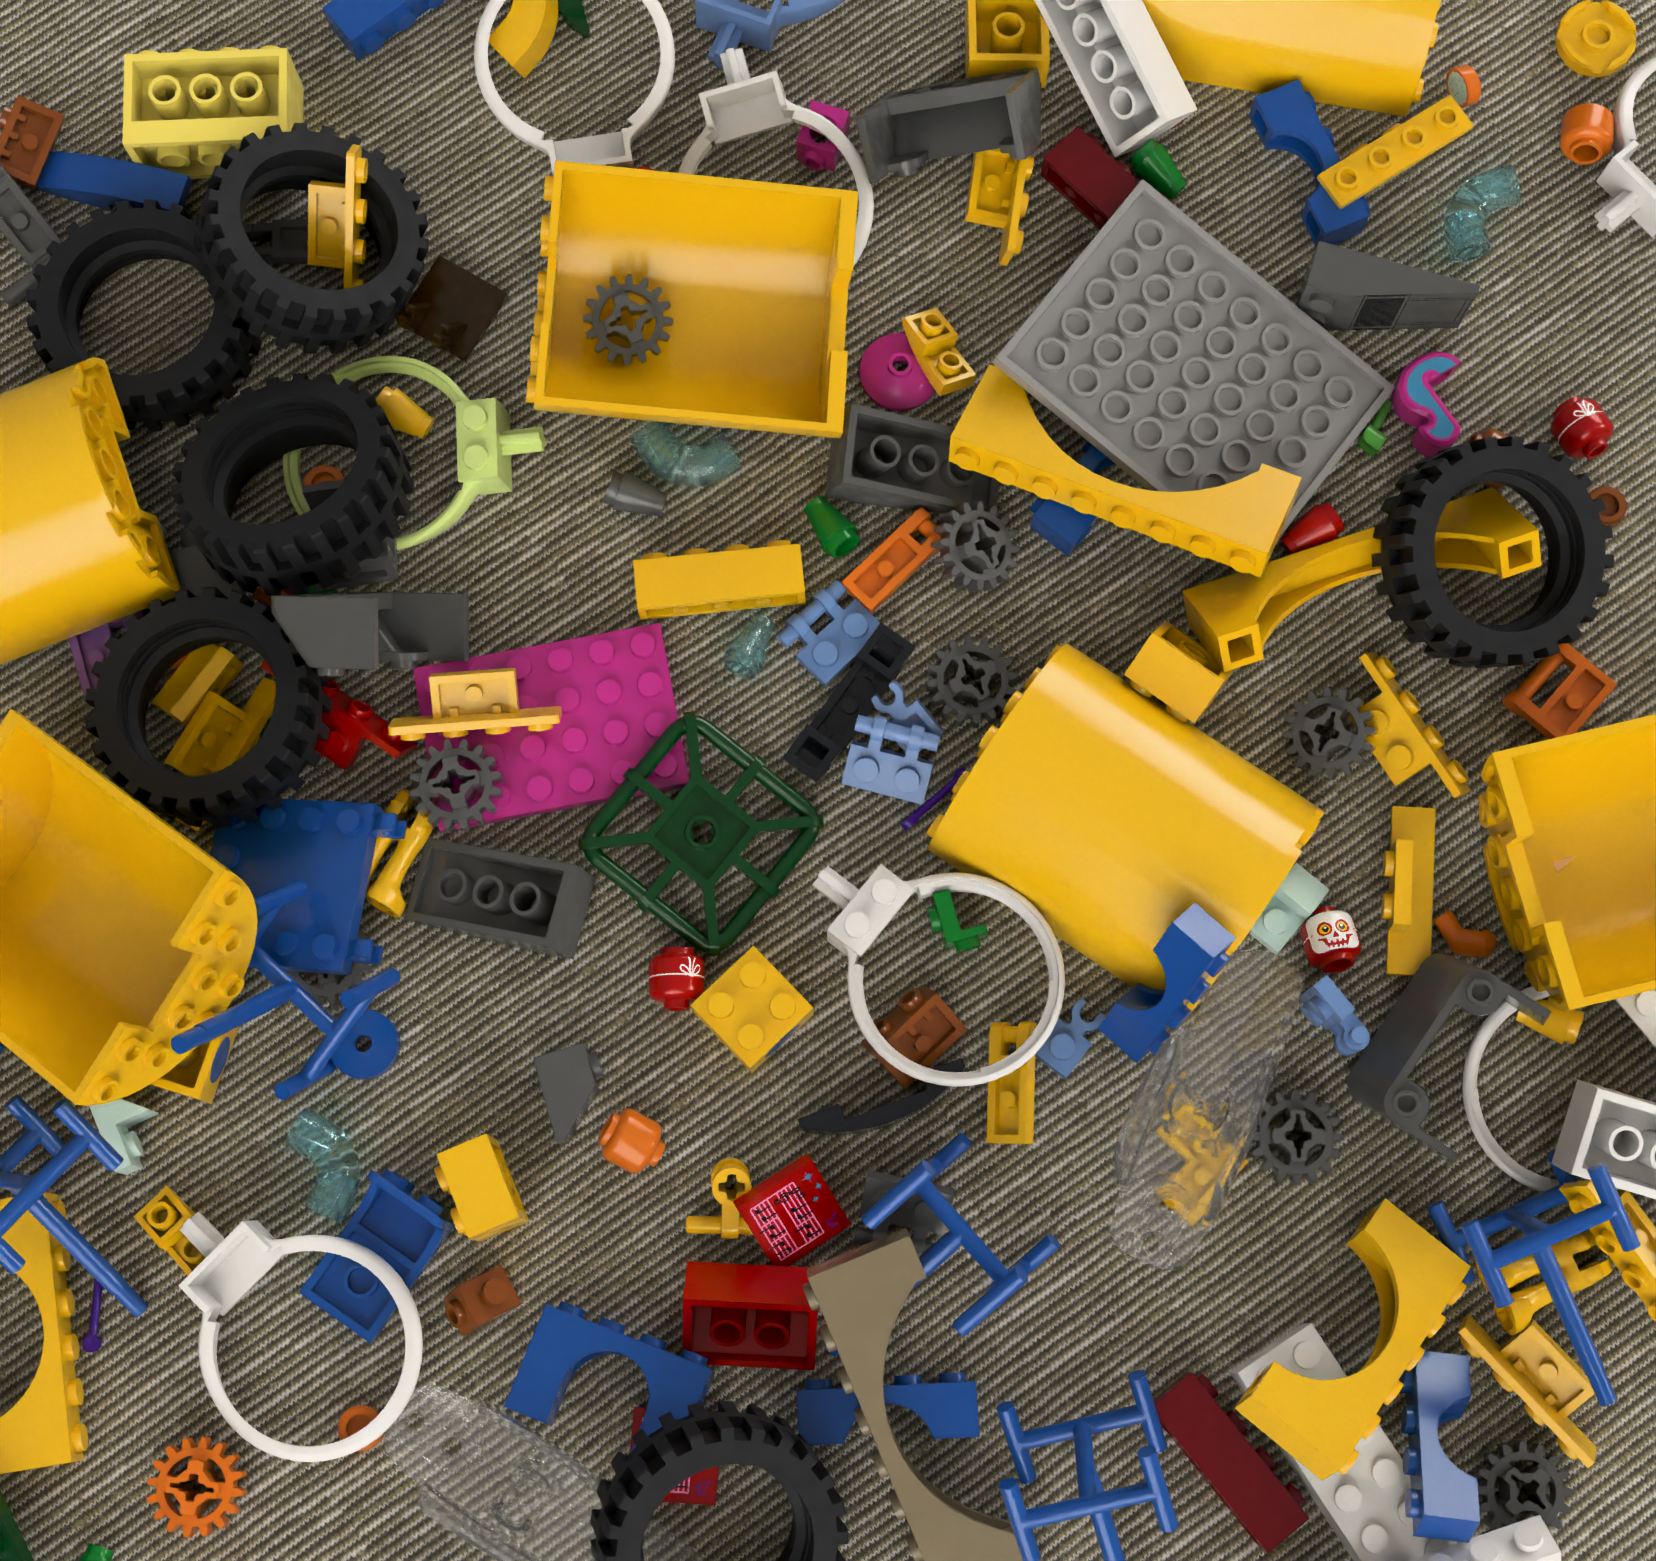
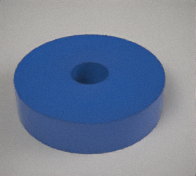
M366 1009L331 1059L340 1071L352 1078L360 1080L377 1078L390 1070L398 1058L400 1051L399 1033L395 1025L383 1014ZM363 1037L371 1039V1047L366 1052H360L357 1047L359 1040Z

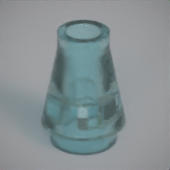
M752 615L747 626L725 651V656L727 657L724 663L725 667L733 674L745 679H753L757 673L762 672L771 633L775 624L765 616Z

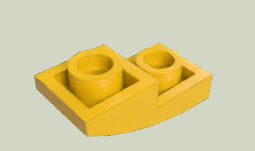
M937 307L903 318L902 325L911 349L925 376L939 396L973 386L976 373L955 348L959 335Z
M165 1186L134 1218L160 1248L166 1250L188 1276L205 1259L204 1255L180 1231L184 1226L183 1224L189 1218H192L195 1212L170 1187Z

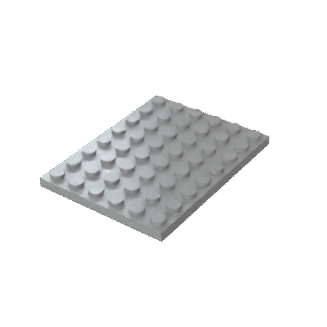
M1143 179L992 362L1147 490L1183 492L1217 487L1237 481L1259 471L1262 463L1302 477L1295 503L1279 538L1395 389V386Z

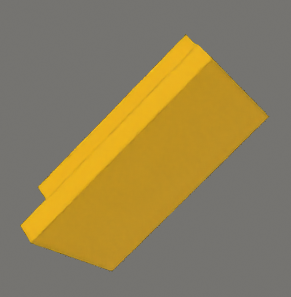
M210 644L198 648L188 654L187 658L152 700V703L186 727L207 693L211 691L221 696L244 665L233 653L223 646L219 648L215 644Z

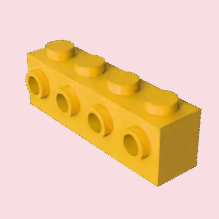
M788 540L772 541L767 543L766 547L750 548L749 545L736 544L726 547L725 551L708 553L707 549L695 548L685 551L684 555L667 557L665 553H648L643 555L640 560H633L637 610L640 620L806 604L800 544H791Z

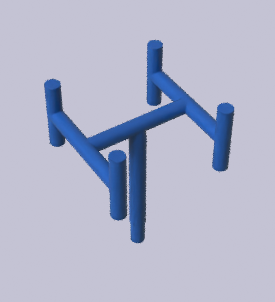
M296 880L254 898L257 909V935L250 963L274 987L196 1024L193 1028L173 1037L171 1040L172 1049L178 1054H183L290 1000L325 1034V1037L298 1073L275 1086V1095L281 1100H286L335 1071V1064L331 1057L373 999L379 993L400 982V973L395 968H389L348 989L340 996V1002L345 1009L336 1020L257 944L281 907L307 894V885L302 880Z
M18 1094L14 1095L6 1102L4 1107L27 1130L0 1156V1189L10 1190L15 1196L0 1211V1264L10 1274H15L24 1266L25 1260L2 1236L28 1210L134 1317L140 1316L145 1312L148 1304L135 1292L119 1272L43 1196L45 1191L87 1148L109 1171L115 1170L123 1162V1157L66 1098L58 1101L51 1111L74 1134L67 1143ZM38 1143L53 1156L36 1175L11 1172Z
M959 1133L929 1161L922 1160L869 1208L861 1218L868 1228L874 1230L901 1204L917 1192L950 1230L919 1256L926 1277L963 1245L994 1281L988 1286L989 1290L953 1321V1326L962 1336H966L1028 1281L1027 1276L1058 1250L1060 1244L1052 1234H1047L1009 1269L1000 1262L932 1183L936 1177L972 1146L968 1137L963 1133ZM923 1280L916 1282V1284L914 1285L913 1289H914L917 1285H919ZM837 1350L830 1352L833 1356L839 1354Z
M1556 1149L1546 1153L1550 1164ZM1599 1163L1587 1169L1601 1203L1576 1214L1573 1213L1572 1216L1551 1225L1533 1216L1568 1202L1559 1188L1564 1183L1578 1182L1575 1175L1553 1164L1551 1166L1560 1185L1481 1220L1473 1219L1467 1221L1458 1230L1455 1229L1443 1200L1429 1204L1426 1208L1442 1244L1471 1266L1464 1250L1465 1246H1470L1497 1308L1508 1306L1514 1302L1500 1268L1531 1254L1533 1255L1600 1406H1607L1616 1402L1617 1397L1606 1375L1605 1367L1551 1245L1587 1231L1608 1220L1623 1252L1634 1250L1641 1245L1605 1163ZM1510 1226L1524 1232V1237L1493 1251L1486 1238ZM1472 1266L1462 1280L1465 1284L1477 1279Z
M1136 1370L1128 1375L1136 1405L1032 1430L1022 1431L1013 1402L1006 1401L997 1406L996 1409L1019 1481L1023 1484L1031 1483L1037 1478L1028 1449L1074 1439L1078 1498L1026 1510L1017 1480L1015 1478H1007L999 1483V1489L1023 1561H1039L1041 1559L1032 1528L1088 1515L1091 1517L1104 1561H1126L1110 1510L1152 1501L1162 1532L1169 1533L1178 1528L1179 1524L1157 1453L1163 1452L1167 1448V1443L1145 1371ZM1142 1423L1148 1446L1141 1447L1137 1451V1455L1146 1482L1104 1491L1094 1464L1092 1434Z

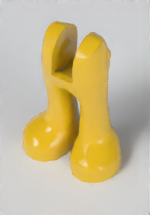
M402 789L397 793L384 813L398 815V821H404L414 802L410 797V790ZM418 813L411 827H406L404 839L377 837L365 898L376 909L391 917L400 919L405 910L406 904L400 887L408 868L428 840L434 828L428 823L430 813L420 816ZM393 841H398V845L389 861L368 889L370 879L374 875L383 854Z
M1590 1230L1583 1231L1551 1245L1572 1293L1592 1286L1613 1271L1610 1258L1588 1263L1585 1267L1578 1269L1572 1255L1589 1250L1590 1247L1597 1245L1595 1237ZM1532 1254L1500 1268L1509 1289L1540 1273ZM1475 1260L1477 1274L1484 1287L1489 1291L1486 1282L1482 1276V1273L1479 1269V1266ZM1543 1281L1512 1292L1511 1295L1514 1302L1502 1308H1497L1494 1303V1310L1504 1330L1514 1336L1528 1327L1533 1314L1537 1310L1550 1304L1553 1300Z

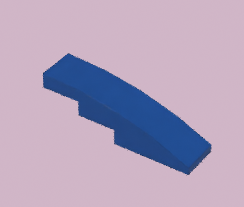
M51 151L36 189L112 211L114 206L117 207L116 202L127 200L133 208H143L144 199L157 200L163 210L169 211L172 203L184 206L193 182L189 175L109 157Z

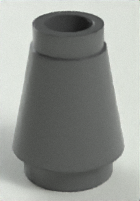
M626 470L624 474L614 471L604 503L613 505V510L653 514L660 517L668 493L660 491V489Z

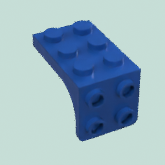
M387 1168L382 1174L371 1170L366 1177L371 1181L369 1189L360 1206L338 1237L357 1242L381 1256L400 1275L410 1291L455 1225L447 1219L450 1213L447 1207L424 1194L417 1198L411 1193L415 1185L398 1173L392 1172ZM328 1252L299 1291L304 1297L369 1343H374L398 1308L388 1289L370 1270L347 1257Z

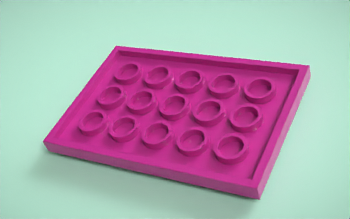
M660 623L471 657L469 661H449L413 669L421 716L433 715L429 685L430 674L516 668L520 709L550 706L562 707L560 723L553 724V728L546 731H529L528 726L511 727V731L508 733L495 735L486 734L485 729L468 730V735L455 738L443 737V732L426 733L424 740L428 761L432 758L428 748L433 746L438 752L444 751V740L448 739L454 748H459L462 739H466L470 744V751H473L480 744L486 751L483 760L491 756L495 758L498 764L491 772H501L504 781L494 784V786L500 788L504 796L503 798L492 799L491 802L498 811L496 814L485 811L482 814L485 824L606 802L624 781L622 775L629 767L633 769L667 727L678 719ZM682 738L679 739L646 779L661 792L683 788L689 781ZM460 760L461 765L465 769L481 771L475 764ZM443 765L435 771L431 779L437 777ZM460 778L453 780L454 787L450 788L453 794L460 792V785L463 784ZM637 790V792L632 797L641 796L645 794ZM482 793L477 794L470 805L471 807L478 802ZM434 801L441 810L453 812L451 805L447 802L437 803V801ZM475 819L469 822L470 827L480 826ZM441 820L438 827L440 832L443 833L446 831ZM455 824L453 830L462 829L460 824Z

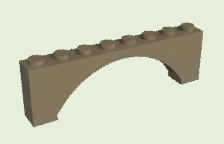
M907 1228L806 1269L809 1282L802 1285L811 1310L820 1308L826 1324L819 1327L829 1353L837 1350L844 1366L836 1369L846 1395L855 1392L861 1408L854 1410L856 1420L863 1436L872 1434L878 1450L871 1452V1456L880 1478L890 1477L895 1491L888 1494L897 1519L901 1520L906 1517L912 1533L906 1535L905 1538L914 1561L922 1559L924 1561H1023L1011 1522L971 1509L947 1496L931 1484L911 1463L901 1449L891 1429L886 1414L883 1387L886 1351L893 1326L903 1303L916 1282L927 1278Z

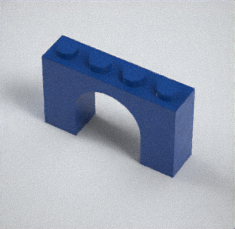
M560 1301L558 1308L545 1305L504 1407L552 1426L575 1372L584 1363L595 1357L608 1354L621 1355L633 1360L646 1377L649 1388V1402L640 1429H643L649 1436L662 1427L658 1417L671 1412L674 1419L677 1420L689 1415L688 1405L700 1402L703 1405L715 1372L705 1367L708 1361L706 1357L683 1349L681 1356H677L664 1351L667 1344L665 1341L642 1333L640 1340H636L623 1334L626 1326L601 1317L599 1324L583 1319L585 1310ZM635 1443L633 1444L631 1452L636 1447Z

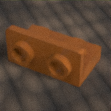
M19 95L13 107L5 106L0 117V129H3L0 135V164L17 184L35 191L63 126L65 115Z
M924 985L906 992L900 998L898 1007L887 1018H881L874 1023L880 1034L896 1051L909 1060L925 1067H929L968 1030L940 996ZM866 1038L861 1042V1045L876 1057L900 1086L906 1089L916 1080V1078L901 1072L889 1064L875 1051Z

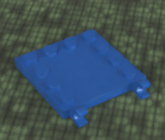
M282 799L284 803L275 810H272L267 805L255 809L258 819L246 823L235 815L230 817V827H216L210 856L240 877L249 887L254 898L296 880H302L307 885V894L283 905L257 942L279 966L287 971L350 975L353 962L381 964L384 947L373 946L374 941L357 939L376 839L377 837L404 839L407 827L406 821H398V815L382 813V808L375 803ZM252 963L248 966V968H256Z

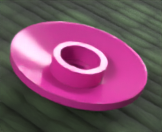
M906 333L885 335L874 341L863 354L859 368L860 382L867 396L877 405L893 411H907L923 405L935 393V389L925 376L911 349ZM898 361L905 362L908 368L904 371H897L893 368V364Z

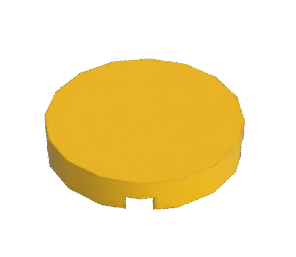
M1592 0L1581 1L1569 8L1557 26L1555 44L1558 55L1566 66L1578 74L1594 78L1610 76L1622 69L1635 51L1637 43L1635 23L1626 10L1613 2L1602 0L1601 3L1591 2Z

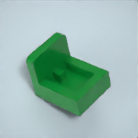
M950 890L934 893L931 899L932 906L927 907L926 912L932 932L940 931L945 950L955 947L956 953H962L981 947L980 940L986 939L988 935L986 924L961 930Z

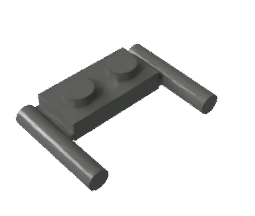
M0 164V230L33 269L1 294L2 298L12 308L27 296L28 289L38 288L39 282L33 276V272L37 263L46 266L51 257L45 249L53 240L60 245L63 241Z

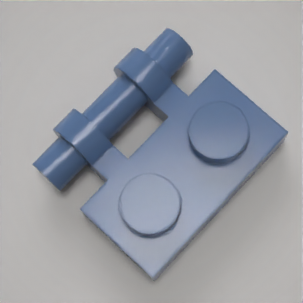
M835 580L826 589L820 588L812 596L813 601L799 615L794 613L785 621L787 626L776 635L779 642L786 648L797 638L805 645L796 655V660L825 688L857 659L858 653L880 624L856 599L844 610L837 604L836 601L847 592L838 580ZM825 613L832 622L816 635L810 629V626Z
M858 715L854 731L869 734L870 739L868 744L852 741L841 784L923 805L934 761L918 758L920 748L937 752L941 736L925 732V727L913 724L912 728L889 723L887 717L876 715L874 719ZM883 739L907 744L906 753L903 754L881 748Z
M1328 975L1324 976L1298 997L1303 1003L1300 1008L1305 1017L1314 1026L1318 1027L1321 1025L1325 1031L1330 1029L1335 1035L1334 1047L1339 1054L1351 1056L1369 1044L1370 1035L1367 1028L1353 1013L1356 1009Z

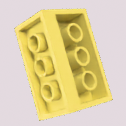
M267 45L260 49L247 50L224 47L219 51L182 49L179 52L159 53L152 50H144L138 54H124L122 144L131 160L135 163L189 175L190 179L211 178L215 167L220 166L223 156L228 149L233 146L239 150L243 137L253 132L259 139H262L266 128L269 126L280 125L282 132H289L294 123H303L304 87L288 49Z

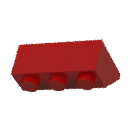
M687 1261L683 1292L682 1351L685 1349L708 1358L706 1365L815 1371L818 1309L811 1310L802 1285L809 1282L806 1269L810 1267Z

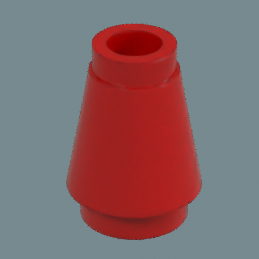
M1326 502L1320 507L1314 505L1286 535L1280 538V541L1287 553L1291 555L1339 539L1338 534L1344 531L1345 527L1333 507Z

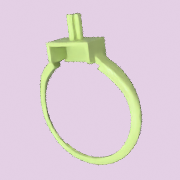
M376 356L353 362L331 374L337 384H340L345 378L354 382L360 378L380 373L410 375L438 388L456 406L458 482L463 483L462 489L456 492L448 506L428 525L409 535L397 538V551L426 542L448 530L463 516L478 494L512 492L511 455L541 452L546 447V438L544 437L542 427L510 430V413L496 397L470 400L450 377L439 369L420 360L403 356ZM302 448L283 455V476L291 503L299 516L310 511L303 495L300 475V454Z

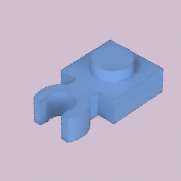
M895 680L891 681L888 685L895 693V700L893 702H884L877 693L871 698L874 707L878 711L891 715L892 719L888 721L889 723L912 728L913 724L925 727V732L940 736L944 733V729L918 698L910 705L905 702L904 689ZM897 742L906 753L907 744Z
M1080 999L1072 1007L1070 1012L1071 1022L1068 1025L1058 1018L1050 1036L1035 1054L1036 1058L1064 1080L1092 1045L1083 1035L1095 1031L1104 1020V1015L1101 1012L1092 1022H1085L1081 1019L1080 1010L1086 1004L1084 999Z

